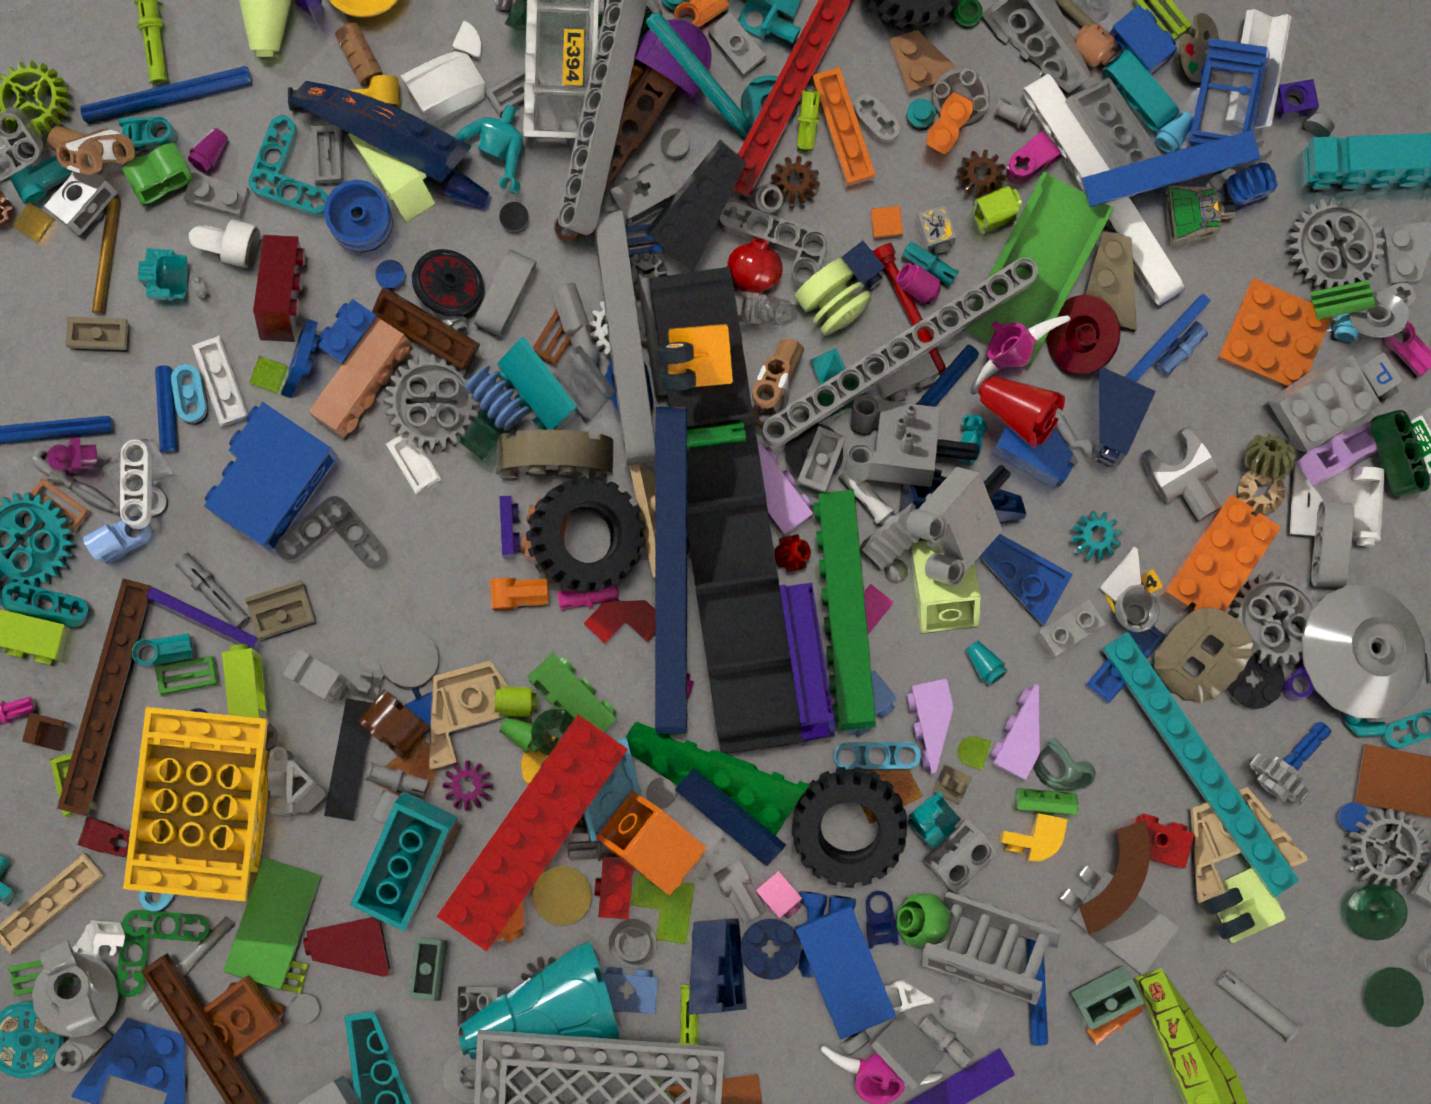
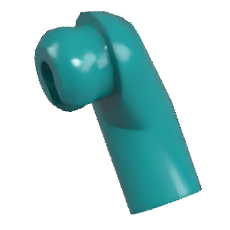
M1345 713V723L1356 736L1377 737L1385 735V722H1368L1366 718H1355Z

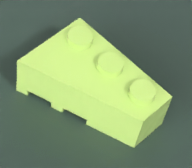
M351 133L348 134L356 150L375 178L378 179L386 190L390 200H393L406 223L435 205L423 182V179L427 177L425 173Z

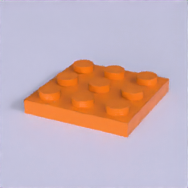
M1252 278L1217 359L1287 388L1309 373L1332 317L1317 320L1311 302L1256 278Z

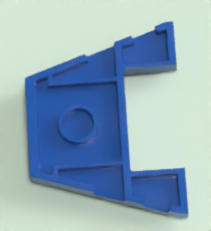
M126 1018L73 1091L71 1097L92 1104H100L108 1076L111 1075L166 1092L164 1104H187L185 1088L186 1041L181 1033L133 1018Z

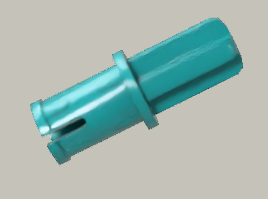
M912 241L908 243L902 253L905 258L927 270L948 287L953 282V279L946 276L944 272L953 278L959 272L937 258L938 254L933 255Z

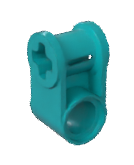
M162 116L126 117L119 120L122 134L130 138L135 152L152 150L161 144L175 143L177 140L175 128ZM167 127V132L163 137H155L158 129Z

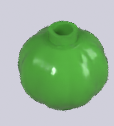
M930 893L913 894L905 900L898 910L897 930L910 947L923 949L926 942L933 945L938 944L940 939L944 938L950 930V911L945 906L943 900L937 895Z

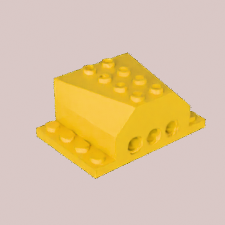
M146 707L123 889L247 901L250 872L258 873L260 869L268 803L267 768L270 752L265 750L268 719Z

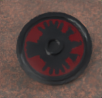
M447 249L430 251L417 261L412 272V286L419 300L427 308L441 315H464L472 311L482 298L484 283L480 271L469 258L456 251Z

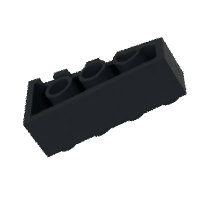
M720 139L646 229L648 236L694 272L746 161Z

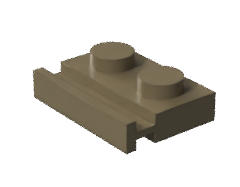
M302 580L245 598L258 640L315 622Z

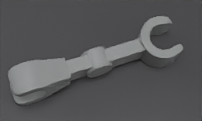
M1263 140L1256 143L1257 147H1261L1265 142ZM1270 150L1266 155H1260L1261 158L1259 160L1228 168L1223 173H1219L1211 178L1206 186L1216 188L1218 191L1226 184L1231 175L1250 165L1266 161L1272 154V151Z

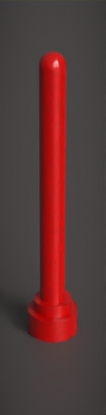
M891 242L876 248L872 252L885 266L891 283L914 326L923 319L911 295L902 290L900 284L896 282L899 273L894 262L896 261L894 256L896 251ZM921 330L917 333L920 341L924 343L932 341L928 331ZM937 347L929 351V354L938 373L941 374L946 370V366Z

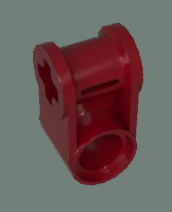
M87 816L77 845L97 852H105L127 858L130 831ZM119 839L127 842L125 848L118 845Z

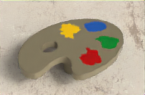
M1197 13L1193 18L1195 37L1192 38L1189 34H1183L1180 40L1182 67L1186 76L1191 81L1197 83L1202 81L1209 39L1219 40L1216 24L1205 13ZM1204 32L1207 34L1206 41L1204 40Z

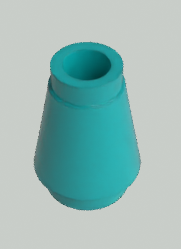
M980 640L967 648L966 653L969 655L982 682L986 681L990 686L999 681L1008 672L1004 667L1005 662L982 644Z

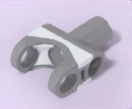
M1185 427L1178 432L1184 450V459L1181 463L1176 465L1164 463L1150 449L1142 453V459L1150 479L1161 497L1169 503L1183 495L1194 515L1200 521L1221 508L1205 482L1219 471L1203 443L1190 429Z

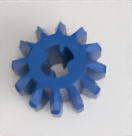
M1254 164L1231 175L1226 181L1227 191L1235 204L1244 205L1274 192L1278 186L1277 177L1270 164Z

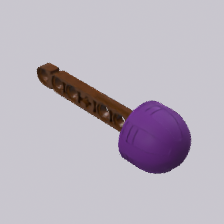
M680 19L667 20L709 71L712 53L704 33L690 22ZM651 29L644 34L637 45L634 62L644 66L645 70L624 102L615 146L618 145L620 147L618 152L621 154L620 159L613 158L610 166H614L612 172L609 170L604 194L632 149L637 150L673 92L677 90L688 97L694 98L699 90L698 85ZM648 84L652 90L661 92L659 98L652 91L645 90V86ZM642 95H648L653 100L652 109L648 112L641 111L637 106V100ZM628 119L633 120L637 124V132L631 137L625 136L621 130L622 123ZM557 216L554 222L555 234L563 240L576 238L579 235L578 232L574 231L569 236H565L560 232Z

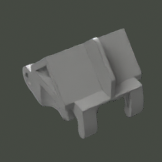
M275 747L270 751L267 768V791H270L271 796L283 798L284 800L281 807H271L270 813L282 817L298 813H309L326 796L325 791L300 763L295 762L294 754L291 751L285 750L282 747Z

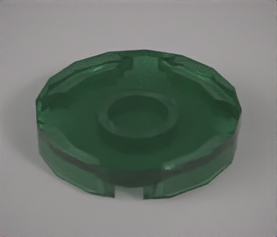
M1386 967L1375 971L1367 979L1362 992V1002L1367 1014L1375 1022L1386 1027H1401L1410 1024L1419 1016L1424 1005V996L1419 980L1411 972L1402 968Z

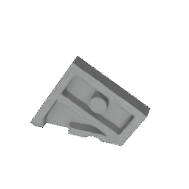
M1431 221L1384 226L1382 228V237L1385 239L1383 244L1389 285L1392 286L1401 282L1408 284L1419 283L1431 252Z

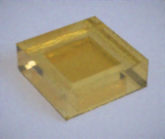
M29 202L13 224V227L39 244L55 219Z

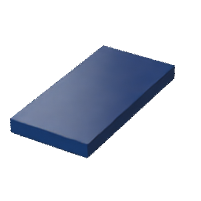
M851 905L795 927L840 1039L896 1017Z

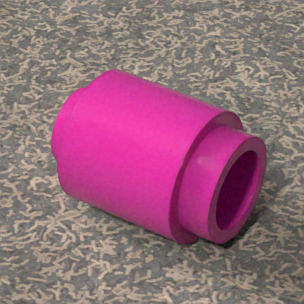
M905 264L896 278V282L900 284L902 290L923 304L928 301H934L941 291L939 286L940 279L918 264Z

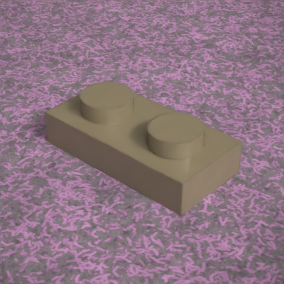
M68 317L66 346L68 348L126 350L128 321L126 319Z

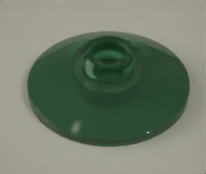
M1372 884L1360 888L1351 896L1346 908L1347 921L1352 930L1359 936L1369 940H1384L1394 936L1403 928L1408 915L1407 905L1403 896L1396 889L1383 884ZM1373 905L1381 906L1377 911L1370 909Z

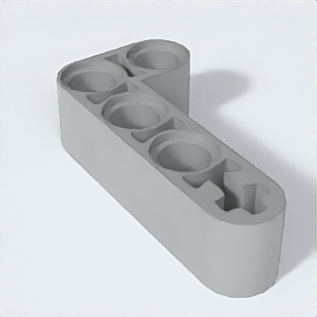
M15 107L7 108L0 115V137L5 145L0 147V157H5L10 162V168L3 169L0 167V182L33 163L43 150L41 137L25 113ZM4 118H14L18 123V128H8L5 125ZM21 143H31L35 148V153H25L21 148Z
M728 202L719 218L720 228L727 234L751 241L752 238L764 239L769 242L768 246L771 249L796 257L791 278L794 285L798 288L809 280L801 279L797 275V271L800 268L810 269L813 275L822 268L827 253L828 240L824 233L737 202ZM735 213L736 219L732 223L727 222V217ZM745 217H748L746 229H744L743 222L745 223ZM755 222H763L766 224L767 230L763 233H756L752 230L751 226ZM789 231L793 233L795 239L792 242L785 243L780 240L779 235L782 232ZM810 241H818L823 248L819 252H811L806 245Z

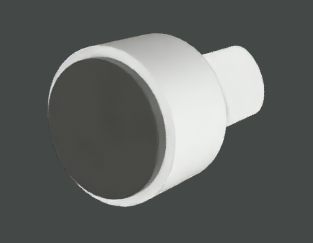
M234 219L230 220L225 231L220 228L204 225L194 227L189 233V241L194 247L220 254L221 262L243 268L252 265L260 240V230L256 225Z

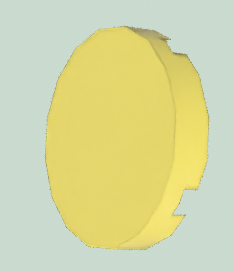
M568 866L552 867L543 872L535 883L532 893L533 904L539 916L548 923L559 926L571 925L582 919L590 909L592 901L591 885L585 875L575 868Z

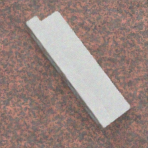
M1252 9L1246 12L1241 43L1268 47L1270 52L1255 129L1272 125L1291 16L1286 14L1271 17L1256 9ZM1236 72L1233 86H1247L1248 89H1251L1254 74ZM1231 92L1227 122L1243 128L1250 94L1241 95L1240 92Z

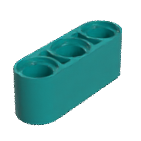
M1129 50L1122 52L1103 68L1106 77H1110L1120 94L1153 131L1157 132L1180 114L1176 103Z

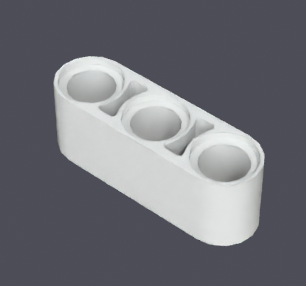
M129 440L121 449L120 515L129 527L139 530L145 528L151 520L152 455L147 446L140 440ZM135 449H142L144 452L142 459L137 462H131L129 458L130 453ZM133 479H143V486L140 490L135 492L129 490V484ZM136 507L142 508V517L137 521H130L129 512Z

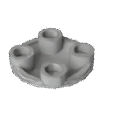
M957 67L948 70L939 77L933 88L932 97L935 109L939 115L941 114L944 102L955 91L974 100L972 114L964 125L974 123L984 115L989 106L991 94L988 83L980 73L971 68Z

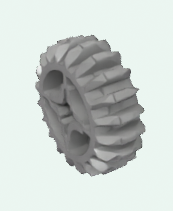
M1387 809L1385 816L1381 810H1376L1374 814L1375 819L1370 814H1366L1364 818L1368 825L1357 822L1355 826L1361 830L1360 834L1357 832H1350L1349 837L1357 840L1356 844H1347V849L1355 850L1356 855L1348 856V860H1358L1359 863L1353 867V871H1365L1360 878L1363 882L1369 880L1372 876L1371 887L1373 888L1378 887L1381 880L1383 890L1390 889L1391 881L1395 889L1402 888V881L1406 885H1411L1413 881L1410 874L1415 877L1422 875L1416 866L1426 867L1428 864L1425 860L1420 859L1421 855L1430 854L1429 850L1421 849V844L1429 842L1428 838L1419 839L1418 837L1424 831L1423 827L1412 828L1416 822L1415 818H1410L1404 822L1406 813L1403 811L1399 812L1396 818L1393 809ZM1381 825L1392 826L1390 832H1387L1382 840L1369 837L1371 832ZM1400 831L1405 834L1409 841L1410 853L1401 846L1400 839L1402 834H1400ZM1390 841V849L1394 850L1397 854L1386 856L1387 851L1379 845H1387ZM1366 846L1376 854V869L1368 860ZM1393 860L1407 862L1406 866L1398 873L1393 875L1384 874L1386 867H1390Z

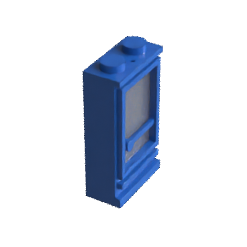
M1209 39V48L1191 133L1188 139L1192 147L1252 130L1254 134L1270 58L1268 47Z

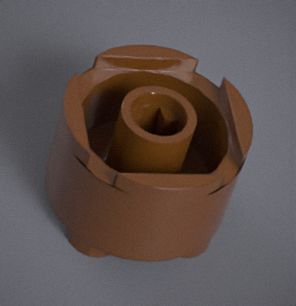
M385 689L358 721L369 730V733L380 742H384L402 759L409 754L430 728L425 721L417 717L406 705Z

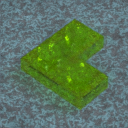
M635 875L631 905L660 909L656 939L686 944L695 884L681 882L680 886L669 896L645 877Z

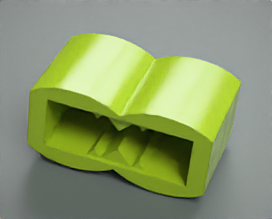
M1005 186L974 201L975 206L972 207V213L981 233H988L1016 220L1019 206L1022 205L1021 198L1016 189L1011 190L1010 186Z

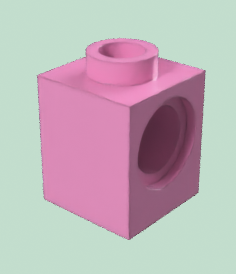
M779 871L756 890V893H758L778 918L784 915L788 919L801 908L798 902L802 898Z

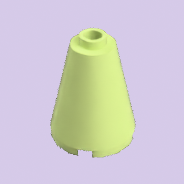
M239 0L250 50L256 51L257 57H273V52L280 50L291 0Z

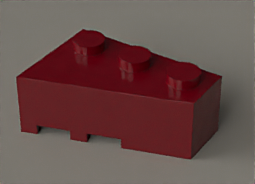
M263 235L253 307L260 340L295 342L296 321L299 313L298 293L302 289L300 266L305 265L306 257L305 248L300 247L298 236Z

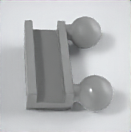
M913 503L865 539L860 547L882 570L885 568L887 579L893 583L904 581L908 575L907 565L902 560L895 559L897 555L900 556L905 549L908 550L913 543H917L920 539L910 535L906 528L908 516L916 508ZM926 540L927 545L931 549L940 551L937 542Z

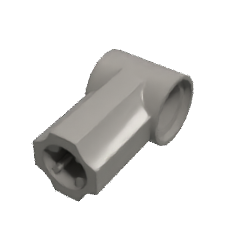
M740 859L714 873L726 897L729 896L744 924L767 911L758 893L754 890L751 884L752 880Z

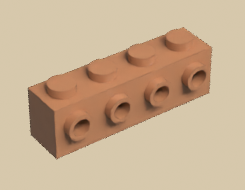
M376 317L310 408L309 414L317 422L344 439L347 433H351L356 428L358 418L363 411L373 404L375 395L381 386L389 382L396 365L407 357L412 343L403 333Z

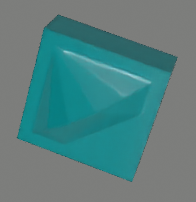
M836 348L809 360L820 385L846 369Z

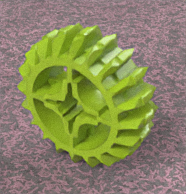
M30 61L28 68H26L23 62H19L18 70L16 71L12 66H8L7 69L10 74L7 77L4 74H0L2 84H0V115L9 108V100L12 92L17 95V101L13 107L22 110L27 118L32 114L41 115L36 119L29 120L41 139L43 136L42 130L50 133L52 129L50 126L52 124L62 125L58 117H66L68 115V112L62 107L70 105L69 99L65 98L70 92L67 87H63L65 80L62 77H57L58 72L54 68L48 70V66L45 63H41L37 68L35 61ZM38 80V82L34 81L29 86L20 85L26 81ZM51 88L52 100L49 108L44 105V99L47 95L46 91ZM22 94H24L28 98H35V101L39 106H36L33 102H26V99L23 97ZM4 118L5 125L8 128H18V123L14 118Z

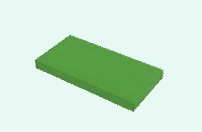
M264 857L223 972L239 978L250 975L255 983L282 991L321 875Z

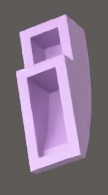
M1371 421L1335 436L1328 443L1308 451L1297 462V465L1313 487L1341 474L1378 452L1371 431Z

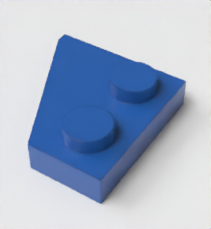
M306 319L288 368L290 369L288 377L280 393L281 395L292 398L302 375H308L310 372L313 358L309 357L310 351H315L320 335L315 334L318 324L316 321Z

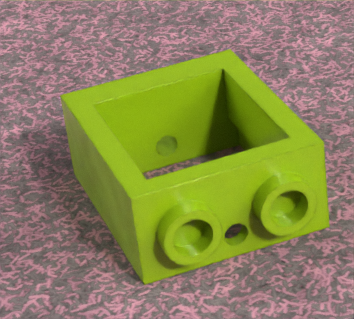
M247 644L229 646L230 651L222 652L228 715L268 719L261 654L252 648H248Z

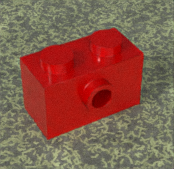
M1143 813L1141 818H1132L1131 824L1142 820L1146 821L1150 839V861L1178 869L1186 868L1194 838V833L1187 832L1188 826L1175 822H1170V826L1159 824L1158 817Z
M603 857L601 878H596L594 892V896H600L599 918L630 920L633 868L621 858Z

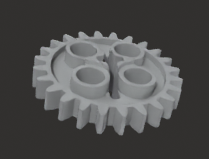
M1332 197L1327 206L1325 201L1321 199L1318 202V209L1312 204L1309 205L1307 208L1308 214L1301 212L1298 216L1301 222H1294L1292 228L1297 232L1291 233L1288 239L1296 243L1291 244L1288 247V251L1296 252V255L1290 259V262L1300 263L1296 273L1305 270L1307 273L1304 277L1305 282L1311 278L1315 279L1314 288H1317L1321 283H1325V289H1328L1333 285L1337 287L1355 283V281H1365L1364 275L1371 278L1374 275L1372 268L1380 266L1381 262L1375 257H1381L1384 254V251L1377 247L1382 245L1385 239L1376 238V235L1382 231V227L1373 228L1372 224L1377 218L1367 219L1365 217L1368 213V208L1361 212L1357 211L1359 202L1356 201L1352 207H1349L1347 198H1344L1340 205H1337L1335 197ZM1326 221H1329L1331 223V229L1326 224ZM1339 221L1349 223L1351 232H1343L1339 228ZM1311 231H1320L1324 236V241H1315L1311 236ZM1333 240L1336 244L1340 243L1342 245L1340 249L1337 246H1331ZM1349 248L1359 250L1361 259L1355 260L1351 258L1348 251ZM1321 258H1330L1334 263V268H1325L1321 263ZM1341 260L1346 265V269L1342 268Z
M431 354L426 363L422 355L419 356L417 365L409 359L406 363L408 370L400 366L397 369L400 378L391 376L389 381L395 387L389 386L385 389V392L392 396L385 398L383 404L391 406L385 412V416H394L389 426L394 427L398 425L400 427L397 433L398 437L404 433L408 435L406 444H409L413 439L417 440V449H420L424 442L428 443L429 450L432 451L435 443L438 442L443 450L446 447V440L454 446L457 443L456 434L463 439L467 435L463 427L467 429L473 428L474 424L468 418H477L479 414L472 410V408L479 406L480 402H475L472 399L474 393L469 394L465 390V386L471 378L465 380L463 376L466 371L461 370L457 372L455 370L456 366L454 364L446 365V359L444 358L437 363L434 354ZM413 381L422 383L424 392L422 394L413 393L409 386L410 383ZM442 382L450 383L454 389L453 394H443L439 389V384ZM429 396H431L434 402L457 401L458 405L438 403L432 409L430 408V403L406 404L405 401L410 399L412 401L426 402ZM412 410L422 412L424 422H413L410 419L409 413ZM441 411L450 412L454 418L453 423H443L439 419V413Z
M1270 572L1265 580L1259 574L1255 578V582L1249 579L1245 584L1246 588L1241 587L1237 595L1239 597H1234L1231 602L1235 608H1231L1228 614L1235 617L1248 630L1253 641L1252 655L1254 653L1258 654L1259 664L1265 658H1268L1270 667H1273L1276 661L1279 660L1281 667L1284 668L1289 660L1293 665H1296L1300 661V657L1303 659V632L1310 612L1320 601L1313 602L1312 600L1316 594L1315 590L1309 593L1305 591L1307 582L1302 583L1300 586L1296 585L1297 576H1294L1290 581H1286L1284 572L1281 573L1278 579L1275 578L1273 572ZM1279 597L1287 598L1290 606L1281 604ZM1252 606L1261 608L1264 616L1256 615L1252 610ZM1291 623L1298 624L1302 628V633L1295 632L1291 628ZM1264 633L1272 634L1275 637L1276 643L1267 641Z

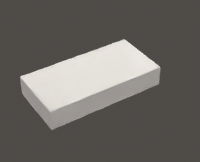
M404 433L386 443L415 494L418 495L440 482L441 478L423 448L417 449V440L413 439L409 444H406L408 435Z

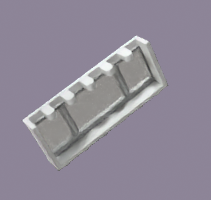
M527 0L523 137L576 139L601 27H598V15H604V0ZM564 29L585 30L583 86L562 85Z

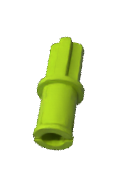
M802 91L800 116L797 117V120L800 121L797 146L800 149L811 150L814 148L817 122H820L818 108L821 92Z

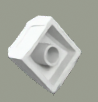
M457 51L447 53L401 75L405 87L411 92L418 103L426 121L436 127L443 125L482 102L485 97V81L466 53Z

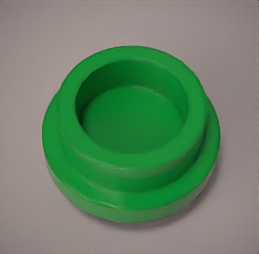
M961 0L954 8L956 21L964 26L977 24L983 14L982 5L978 0Z

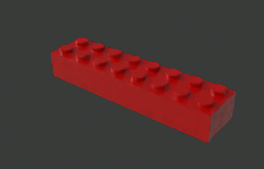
M578 714L436 917L488 952L628 749Z

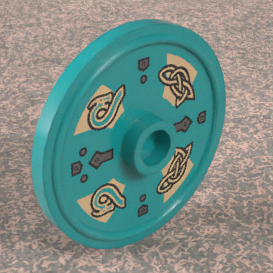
M18 1002L0 1011V1071L15 1078H32L49 1070L55 1064V1055L63 1045L64 1036L55 1034L42 1024L34 1011L33 1002Z

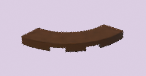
M1145 820L1116 829L1119 840V860L1114 876L1100 894L1088 902L1079 905L1089 935L1100 931L1120 918L1135 901L1143 886L1150 859V839Z

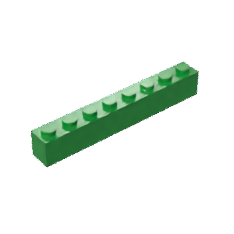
M854 490L818 493L819 503H814L815 520H821L822 531L816 532L818 549L824 550V560H819L820 577H826L827 588H822L821 592L823 606H829V617H824L825 634L831 635L832 646H826L828 664H834L835 675H829L830 692L836 693L837 704H832L834 722H839L841 731L875 728L877 726Z

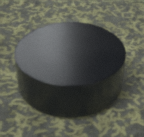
M519 202L505 204L499 214L501 225L509 232H520L526 228L529 222L528 211Z

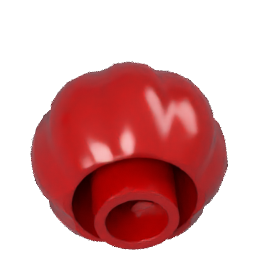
M752 238L751 243L738 246L730 254L727 267H730L732 281L739 286L741 292L760 295L762 291L772 288L780 280L783 272L782 261L779 255L768 246L769 242L767 240Z

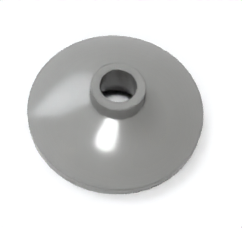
M1373 291L1376 308L1349 313L1350 322L1356 330L1364 335L1378 338L1389 337L1399 333L1405 328L1409 320V309L1406 303L1400 297L1383 291Z

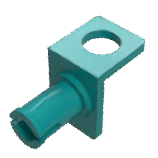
M747 2L737 20L746 32L762 40H765L767 35L773 33L794 44L801 30V27L779 17L778 5L775 3L769 11L761 6ZM751 12H758L763 17L762 23L757 27H751L746 22V16Z

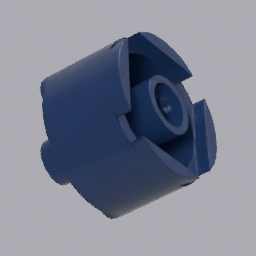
M760 920L745 932L740 947L741 957L747 969L757 977L768 980L779 979L788 975L798 964L801 955L800 939L795 930L781 920ZM768 940H773V944L779 946V952L774 953V958H768L767 953H762V946H767Z

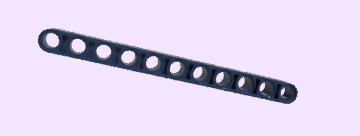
M656 407L655 415L656 734L687 733V407Z

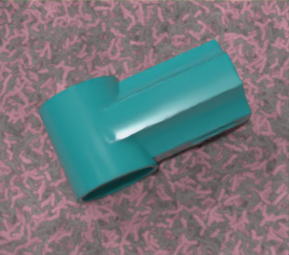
M55 155L34 167H24L11 175L10 180L23 204H31L43 198L47 190L66 181L72 171L62 167Z
M189 633L151 640L142 639L137 641L132 648L133 659L144 668L194 659ZM145 646L154 648V656L149 661H142L139 657L141 649Z

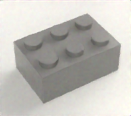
M1338 353L1267 400L1296 450L1303 452L1317 448L1381 405L1353 355Z

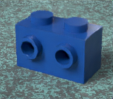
M1139 4L1112 26L1110 34L1115 37L1116 42L1123 51L1129 50L1148 72L1152 74L1173 57L1177 47L1172 35L1167 31L1163 32L1156 24L1157 20L1153 13L1148 9L1144 10Z
M354 299L349 304L344 303L336 314L338 319L331 328L329 326L326 327L321 333L318 347L322 353L342 366L377 315Z

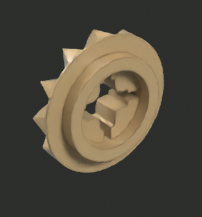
M1250 470L1239 482L1238 496L1240 500L1254 508L1252 513L1269 514L1277 510L1285 500L1286 487L1280 478H1276L1275 481L1266 477L1261 479V476L1258 474L1252 475ZM1259 483L1261 486L1271 483L1270 489L1267 491L1269 495L1267 498L1264 495L1252 497L1258 490L1256 484Z

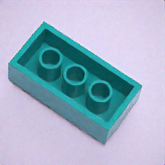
M404 791L392 807L350 906L405 931L415 916L458 817Z

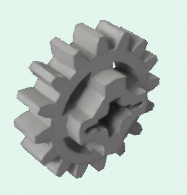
M1258 753L1249 764L1250 768L1259 776L1257 780L1261 783V786L1282 802L1289 799L1293 803L1302 805L1311 794L1309 789L1304 787L1305 785L1301 782L1303 778L1298 774L1299 772L1277 756L1271 759L1267 755L1264 756L1262 753Z

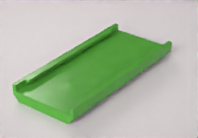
M1043 171L988 278L1017 259L1030 258L1038 267L1035 281L1028 289L963 330L990 343L995 332L991 323L995 320L1000 325L1020 323L1028 329L1046 320L1057 318L1114 207L1105 203L1089 207L1084 192ZM1022 267L1016 269V274L1020 279L1027 280L1031 277L1028 269ZM995 283L991 285L994 294L1004 295L1006 293V288L1002 284ZM976 300L971 310L979 311L982 308L981 303ZM1049 332L1033 345V353L1028 364L1032 365Z

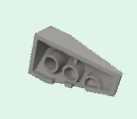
M999 0L983 12L982 16L999 39L1004 43L1009 42L1020 51V55L1026 60L1031 59L1042 68V72L1045 75L1049 74L1068 93L1092 77L1081 53L1076 48V42L1055 0Z

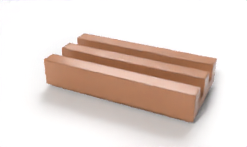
M41 478L31 492L33 500L37 494L44 495V501L48 499L53 500L41 491L45 486L81 511L76 516L56 501L54 502V508H63L62 513L74 521L71 526L65 524L64 527L65 529H73L74 532L71 534L75 535L78 527L82 526L85 522L83 520L86 516L90 515L91 511L44 478Z

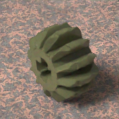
M1265 433L1264 436L1255 435L1254 439L1249 441V445L1246 446L1245 467L1251 469L1252 475H1260L1261 479L1265 477L1270 478L1272 481H1275L1276 478L1285 479L1286 475L1294 467L1295 447L1289 445L1288 439L1282 440L1278 435L1274 437Z

